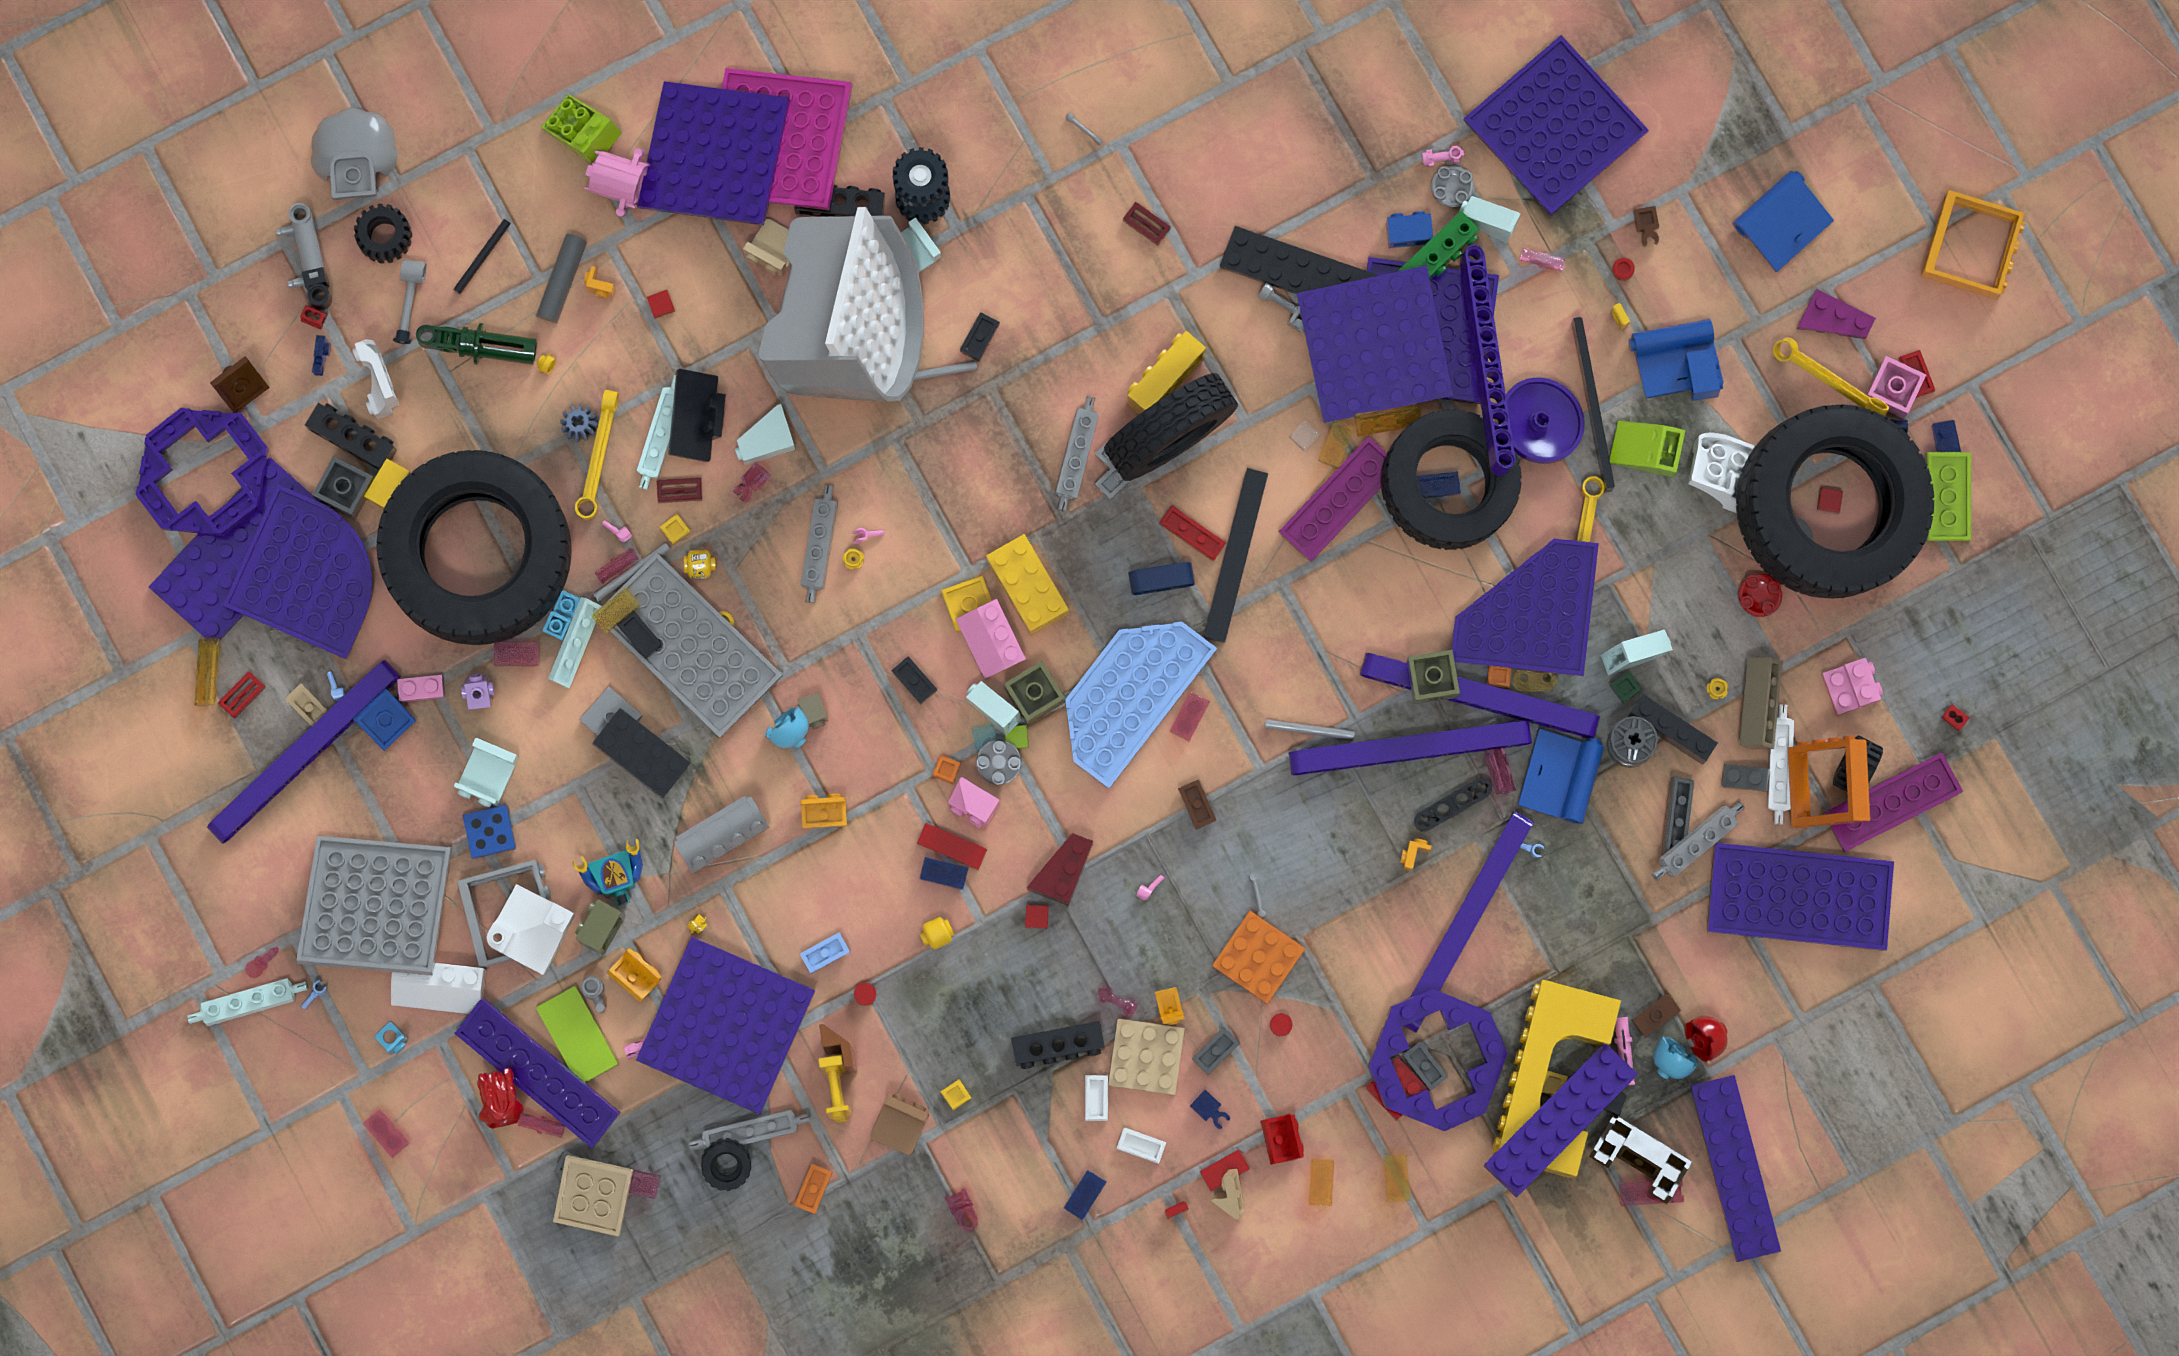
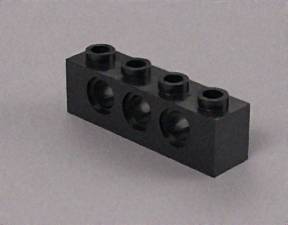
M834 184L829 210L797 206L794 207L797 215L816 217L856 216L858 208L856 203L859 200H866L868 202L866 208L871 216H883L885 193L875 188H869L868 191L859 190L855 186L838 188ZM842 197L846 199L843 205L839 206L834 203L837 198Z
M318 403L305 423L309 431L377 470H380L386 458L391 461L397 451L391 439L385 436L379 438L374 435L375 431L366 425H363V427L355 424L356 420L347 414L344 416L337 414V409L328 403L325 406ZM331 421H338L337 428L333 430L328 429V424ZM352 431L357 432V437L354 440H347L348 433ZM368 443H376V448L373 451H366Z
M1100 1021L1011 1038L1016 1066H1021V1069L1035 1067L1034 1063L1042 1061L1044 1065L1057 1062V1058L1065 1057L1066 1061L1078 1059V1054L1087 1053L1088 1056H1095L1101 1054V1050L1105 1049ZM1077 1036H1084L1087 1039V1044L1084 1047L1079 1048L1074 1044V1039ZM1056 1040H1061L1065 1044V1048L1060 1052H1056L1052 1048V1043ZM1039 1044L1043 1048V1052L1039 1056H1033L1030 1053L1032 1045Z

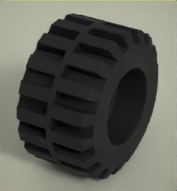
M378 204L377 208H374L373 205L369 206L370 210L368 212L363 210L361 212L362 217H357V225H354V237L362 253L374 262L377 260L379 263L384 264V260H387L388 263H392V259L395 257L399 260L402 258L400 254L402 252L406 254L408 251L406 247L411 246L412 243L410 240L412 238L411 227L406 217L399 209H393L392 205L389 204L386 207L383 204ZM381 224L394 226L395 234L390 241L379 244L371 240V234L377 226Z
M1858 735L1855 739L1866 740L1869 784L1883 755V747ZM1845 752L1833 777V785L1847 792Z

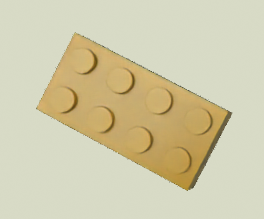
M1185 331L1182 335L1180 333L1176 335L1171 342L1173 344L1168 351L1164 349L1157 357V363L1153 367L1150 365L1143 372L1142 380L1139 383L1134 382L1127 390V405L1138 415L1174 392L1205 358L1206 347L1188 331Z
M1025 534L986 555V561L1030 636L1069 614L1067 605Z

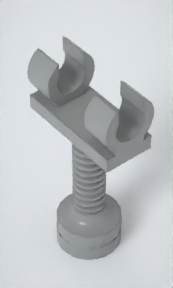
M1266 283L1258 298L1265 302L1271 300L1290 311L1293 316L1288 325L1303 333V322L1297 318L1300 314V307L1275 294L1274 287Z

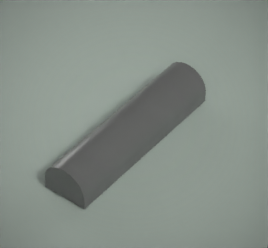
M571 234L565 235L536 317L558 323L587 244L584 239Z
M1671 777L1661 856L1688 835L1694 780Z

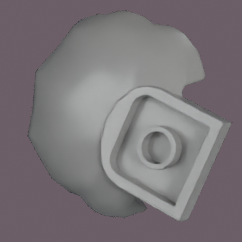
M348 108L335 115L323 118L312 137L313 153L311 165L316 175L322 180L326 181L327 177L330 176L333 200L377 197L375 173L381 172L387 176L395 167L398 159L397 149L394 145L393 129L379 113L366 112L356 108Z

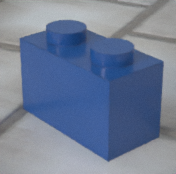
M1417 211L1408 216H1404L1403 213H1395L1387 217L1388 248L1427 244L1433 238L1431 213L1425 214L1424 211Z
M1713 349L1686 352L1684 361L1692 401L1717 398L1720 390L1723 389L1722 377L1717 375V369H1719L1718 356H1714Z

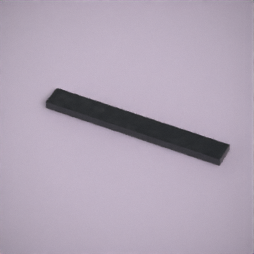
M1577 317L1573 318L1571 325L1600 475L1605 486L1604 493L1612 492L1615 484L1583 319Z
M1249 468L1246 470L1204 633V638L1222 643L1226 641L1268 473Z

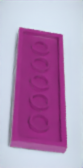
M1368 436L1280 529L1279 534L1307 560L1312 562L1382 488L1381 473L1387 453Z
M1941 752L1869 789L1870 821L1829 826L1845 853L1961 794L1963 790ZM1848 800L1825 811L1823 815L1848 812Z

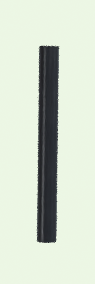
M503 219L453 290L456 293H462L511 225L510 222Z

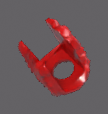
M505 1068L503 1074H501V1071L498 1073L494 1071L489 1075L486 1073L478 1075L477 1085L483 1103V1109L478 1117L480 1121L485 1122L492 1129L517 1124L524 1111L523 1105L516 1097V1089L513 1084L514 1074L510 1068Z

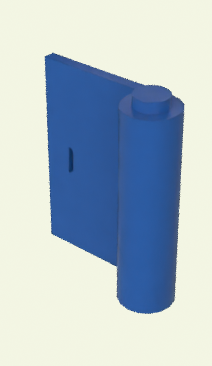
M1790 170L1732 222L1736 231L1742 237L1751 240L1775 272H1778L1834 221L1804 183L1805 179L1798 171L1793 172Z
M1711 319L1633 333L1632 338L1628 339L1630 351L1635 353L1646 399L1690 390L1684 361L1686 352L1713 349L1714 356H1717ZM1719 365V369H1717V375L1722 377Z
M1539 729L1517 806L1572 823L1583 824L1604 750L1601 741L1588 738V741L1581 742Z

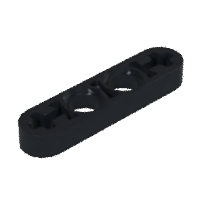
M1478 778L1423 809L1414 818L1416 829L1421 832L1429 831L1487 798L1492 791L1491 782L1486 778ZM1478 783H1481V785L1486 784V793L1483 794L1482 791L1476 793L1474 796L1477 799L1473 800L1472 793L1468 788H1471L1473 792L1478 788ZM1458 794H1466L1469 802L1466 805L1458 804L1456 800ZM1439 805H1447L1450 813L1447 816L1439 815L1437 812ZM1432 809L1434 816L1439 821L1435 822V819L1432 818L1428 821L1427 827L1424 824L1419 825L1420 816L1424 818L1431 816L1429 810Z

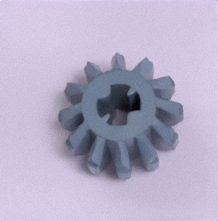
M582 404L578 405L577 410L571 405V413L564 411L563 415L566 418L560 419V423L564 425L561 431L562 433L568 432L566 435L568 439L574 436L575 442H579L580 436L587 441L588 437L586 434L594 435L595 432L591 428L598 427L597 422L594 421L597 418L596 414H590V407L583 411ZM576 420H577L578 422H580V421L582 420L583 425H582V426H581V425H577V426H576L574 422H575Z

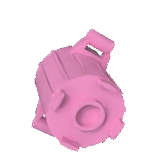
M635 149L633 160L596 150L595 153L599 155L596 161L592 163V166L588 165L585 175L589 176L590 181L589 187L585 186L584 189L619 201L616 214L618 216H625L628 207L637 208L636 204L639 200L643 177L647 174V166H650V164L642 162L645 151L643 149Z

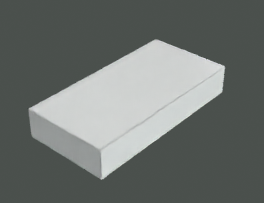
M1085 1075V1121H1108V1076Z
M1123 1128L1116 1149L1159 1164L1166 1142Z

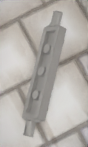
M1086 396L1084 408L1076 409L1058 477L1055 494L1061 497L1057 510H1062V512H1066L1069 500L1077 499L1099 414L1092 411L1096 398H1091V396Z
M830 485L824 486L823 498H818L814 501L801 586L808 589L805 600L807 603H815L816 591L823 590L825 586L838 503L832 499L834 487Z
M1737 802L1732 808L1728 806L1720 807L1659 858L1661 867L1651 874L1653 878L1659 881L1665 874L1670 877L1677 876L1738 825L1736 815L1745 809L1743 804Z
M792 1110L703 1131L702 1139L691 1141L689 1144L692 1146L690 1147L691 1151L701 1148L706 1149V1147L710 1146V1143L716 1142L721 1138L735 1139L740 1144L748 1145L796 1133L797 1125L810 1122V1118H807L809 1117L808 1113L795 1116Z

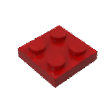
M1399 1057L1392 1062L1406 1097H1410L1423 1090H1429ZM1374 1081L1365 1088L1395 1121L1402 1116V1114L1384 1107Z

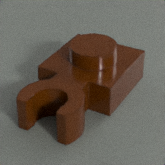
M1656 206L1634 209L1633 215L1637 233H1644L1641 240L1644 247L1647 246L1648 237H1652L1655 245H1657L1659 236L1654 232L1655 229H1659Z

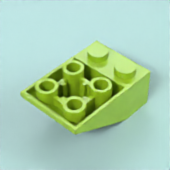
M569 94L541 127L590 164L595 162L599 155L595 153L596 150L607 152L622 134L611 119Z
M1618 421L1610 455V464L1674 478L1677 473L1686 430L1665 425Z

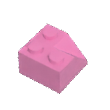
M1886 356L1881 362L1866 395L1882 400L1889 407L1887 412L1904 419L1912 407L1926 374Z
M961 777L948 801V806L951 807L950 811L959 817L965 815L968 817L970 824L980 829L981 826L984 828L988 827L1000 807V800Z

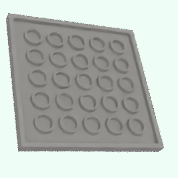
M317 836L296 959L297 964L432 976L451 847Z

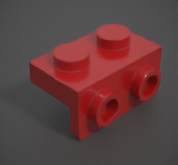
M1294 1113L1260 1121L1270 1165L1304 1157V1146L1300 1140L1299 1124L1297 1119H1295Z

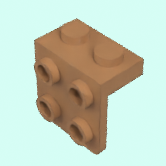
M893 1094L892 1097L887 1095L884 1107L871 1133V1138L903 1154L911 1155L929 1114L925 1112V1107L917 1103L911 1106L904 1103L906 1099L897 1094Z

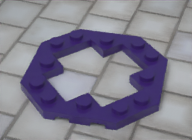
M180 408L146 434L145 451L139 471V486H137L135 495L162 530L224 536L259 509L269 448L242 413L230 414L221 413L220 411H198ZM195 427L208 443L227 430L249 459L231 473L244 490L210 516L206 514L197 501L178 514L156 485L158 481L173 471L161 453Z
M1428 989L1390 1006L1386 1022L1381 1029L1376 1042V1048L1367 1066L1385 1108L1438 1130L1447 1131L1485 1114L1508 1053L1490 1012L1435 989ZM1440 1010L1448 1030H1452L1467 1022L1469 1023L1485 1063L1465 1071L1474 1093L1435 1109L1428 1090H1423L1410 1097H1406L1390 1057L1410 1048L1401 1027Z

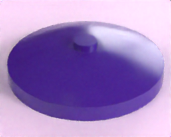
M1536 377L1520 381L1506 393L1514 452L1518 456L1530 462L1550 464L1561 461L1577 448L1584 433V415L1578 400L1569 389L1554 380Z

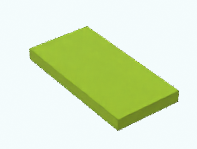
M1926 452V469L1929 468L1932 478L1930 483L1933 484L1934 498L1932 499L1935 500L1931 529L1928 530L1929 535L1926 541H1971V452Z
M576 986L536 1007L568 1068L585 1083L619 1065Z

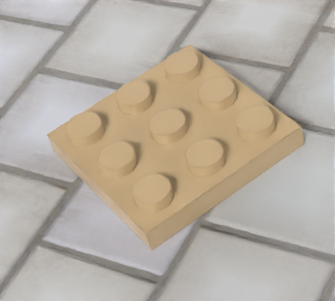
M1118 1019L1108 1086L1175 1096L1185 1028Z
M567 1155L553 1222L619 1237L621 1235L633 1169Z

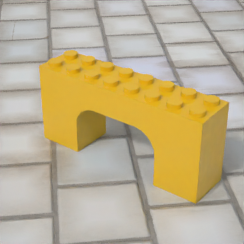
M1543 979L1533 986L1530 999L1534 1001L1533 1005H1530L1526 1012L1525 1021H1528L1527 1028L1524 1027L1520 1035L1519 1042L1523 1044L1522 1048L1515 1055L1514 1064L1517 1065L1516 1071L1511 1073L1508 1086L1512 1088L1511 1092L1507 1093L1504 1098L1502 1108H1506L1505 1115L1499 1118L1497 1130L1501 1131L1499 1137H1496L1493 1141L1492 1152L1496 1153L1541 1108V1093L1555 1044L1562 1040L1572 1039L1599 1047L1603 1044L1609 1046L1621 1000ZM1582 1131L1544 1171L1571 1179L1577 1177L1588 1132Z

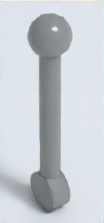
M1069 113L1066 115L1068 122H1073L1098 145H1101L1103 141L1074 119L1073 114Z
M1253 872L1250 874L1249 879L1253 882L1258 906L1257 916L1264 918L1266 912L1262 908L1257 884L1258 874Z

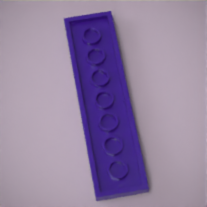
M485 998L478 1002L454 1033L498 1071H501L502 1074L505 1068L512 1069L514 1074L513 1083L591 1148L595 1147L621 1113Z
M1603 1044L1484 1164V1167L1517 1198L1631 1083L1638 1073L1608 1045Z
M1735 1075L1690 1086L1736 1262L1781 1252Z

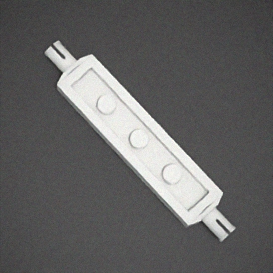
M1783 704L1778 705L1774 749H1769L1770 775L1767 809L1775 811V825L1778 824V821L1779 825H1783V812L1791 809L1788 747H1793L1794 720L1787 718L1788 705L1783 706Z

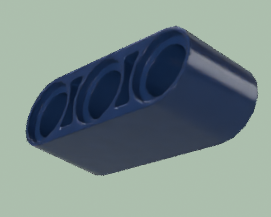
M1191 562L1128 572L1132 595L1174 590L1195 585Z

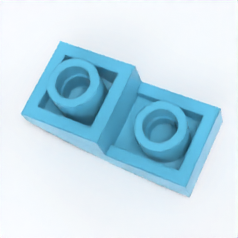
M562 590L553 611L550 612L543 632L564 640L580 597Z

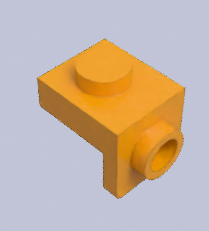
M591 266L590 272L587 271L584 277V284H586L588 292L595 293L596 297L607 299V297L614 298L616 290L614 284L596 280L597 268Z
M1414 839V841L1408 843V848L1402 851L1400 863L1404 864L1403 870H1413L1417 850L1430 853L1432 846L1427 845L1428 841Z
M1177 987L1154 992L1163 1024L1173 1025L1185 1019Z

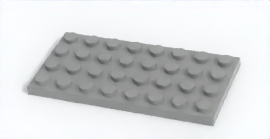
M657 552L594 614L597 620L720 739L783 677L752 644ZM633 611L636 612L663 644L660 649L647 659L641 655L617 626Z

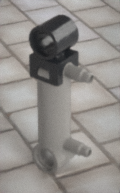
M296 203L289 209V218L292 225L275 230L276 236L294 233L303 271V277L288 281L287 286L288 288H296L305 285L308 291L307 298L311 305L317 310H325L331 305L332 296L327 289L330 286L318 243L314 216L306 204ZM299 213H306V217L303 220H296V216ZM318 293L325 294L324 299L321 301H315V296Z

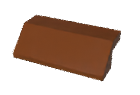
M820 1024L822 1047L826 1054L842 1053L847 1073H857L854 1050L851 1044L826 1025Z

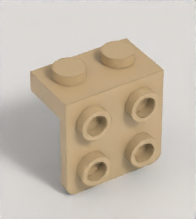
M766 219L752 243L747 241L744 246L745 258L754 264L759 263L765 266L764 269L774 275L777 273L783 277L790 265L783 253L789 230L771 219Z

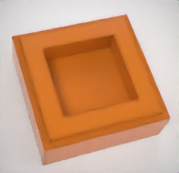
M1488 666L1487 685L1509 689L1511 668Z
M940 755L932 776L953 784L961 763Z

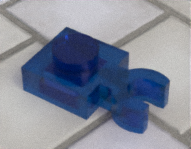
M316 335L312 367V373L315 376H323L324 362H326V356H330L331 343H328L327 338L323 335Z
M1206 1090L1190 1105L1204 1121L1211 1117L1217 1129L1221 1130L1222 1128L1218 1123V1118L1224 1117L1227 1121L1230 1120V1116L1227 1113L1218 1111L1221 1104Z

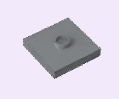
M608 687L579 720L598 736L619 708L637 721L643 716L613 689Z

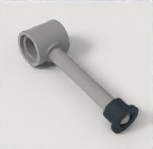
M405 259L402 262L400 280L407 282L400 329L397 330L396 338H393V341L396 343L411 344L408 329L416 284H424L427 270L426 262Z

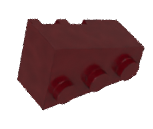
M1072 833L1027 886V890L1069 906L1092 849L1093 841Z

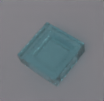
M993 724L971 729L977 752L988 742L997 740Z

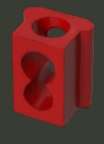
M305 305L300 318L301 322L321 330L328 314ZM313 313L314 316L319 315L320 319L314 321L312 317H307V315Z
M1952 704L1941 718L1957 731H1960L1970 717ZM1949 713H1952L1954 718H1950ZM1955 718H1960L1961 723H1956Z

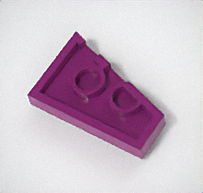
M1816 289L1797 329L1866 339L1876 318Z

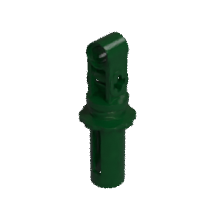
M483 323L478 325L477 330L468 329L465 326L460 330L453 327L422 325L416 331L417 342L422 348L447 353H459V357L471 356L473 357L474 365H478L480 358L534 365L537 339L483 331ZM429 332L432 334V338L429 341H423L420 339L421 335ZM482 344H491V345H498V346L519 348V349H523V351H516V350H509V349L488 347V346H483Z

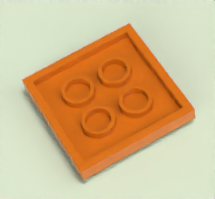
M1249 911L1212 967L1268 1004L1306 948L1252 911Z

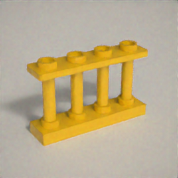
M840 1055L819 1058L820 1069L824 1075H828L832 1108H826V1114L835 1123L846 1122L848 1117L853 1115L849 1106H844L840 1077L842 1072H847L844 1067L843 1057Z

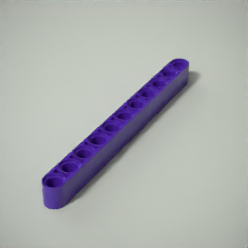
M1470 245L1460 258L1461 276L1490 468L1495 475L1504 476L1515 463L1514 445L1485 254L1480 246ZM1469 256L1474 257L1476 261L1471 260ZM1472 276H1475L1479 281L1474 280ZM1475 296L1479 297L1482 301H1478ZM1477 316L1482 317L1484 321L1479 320ZM1481 337L1486 338L1488 342L1483 341ZM1484 357H1487L1491 362H1487ZM1487 378H1491L1494 383L1489 382ZM1490 398L1495 399L1497 404L1493 403ZM1493 419H1497L1500 424L1495 423ZM1496 439L1501 440L1503 445H1500ZM1499 460L1504 461L1507 466L1502 465Z
M1365 653L1360 671L1362 677L1411 690L1406 662L1372 653ZM1457 677L1460 691L1458 698L1446 699L1584 738H1595L1600 716L1461 677Z
M386 660L377 664L208 824V830L222 844L229 841L355 722L352 718L384 688L389 690L397 682V679H400L401 675Z
M1518 721L1297 750L1288 754L1291 775H1304L1519 747L1532 744L1529 721Z
M1514 811L1410 997L1428 989L1441 990L1534 821ZM1425 1017L1404 1027L1416 1033Z

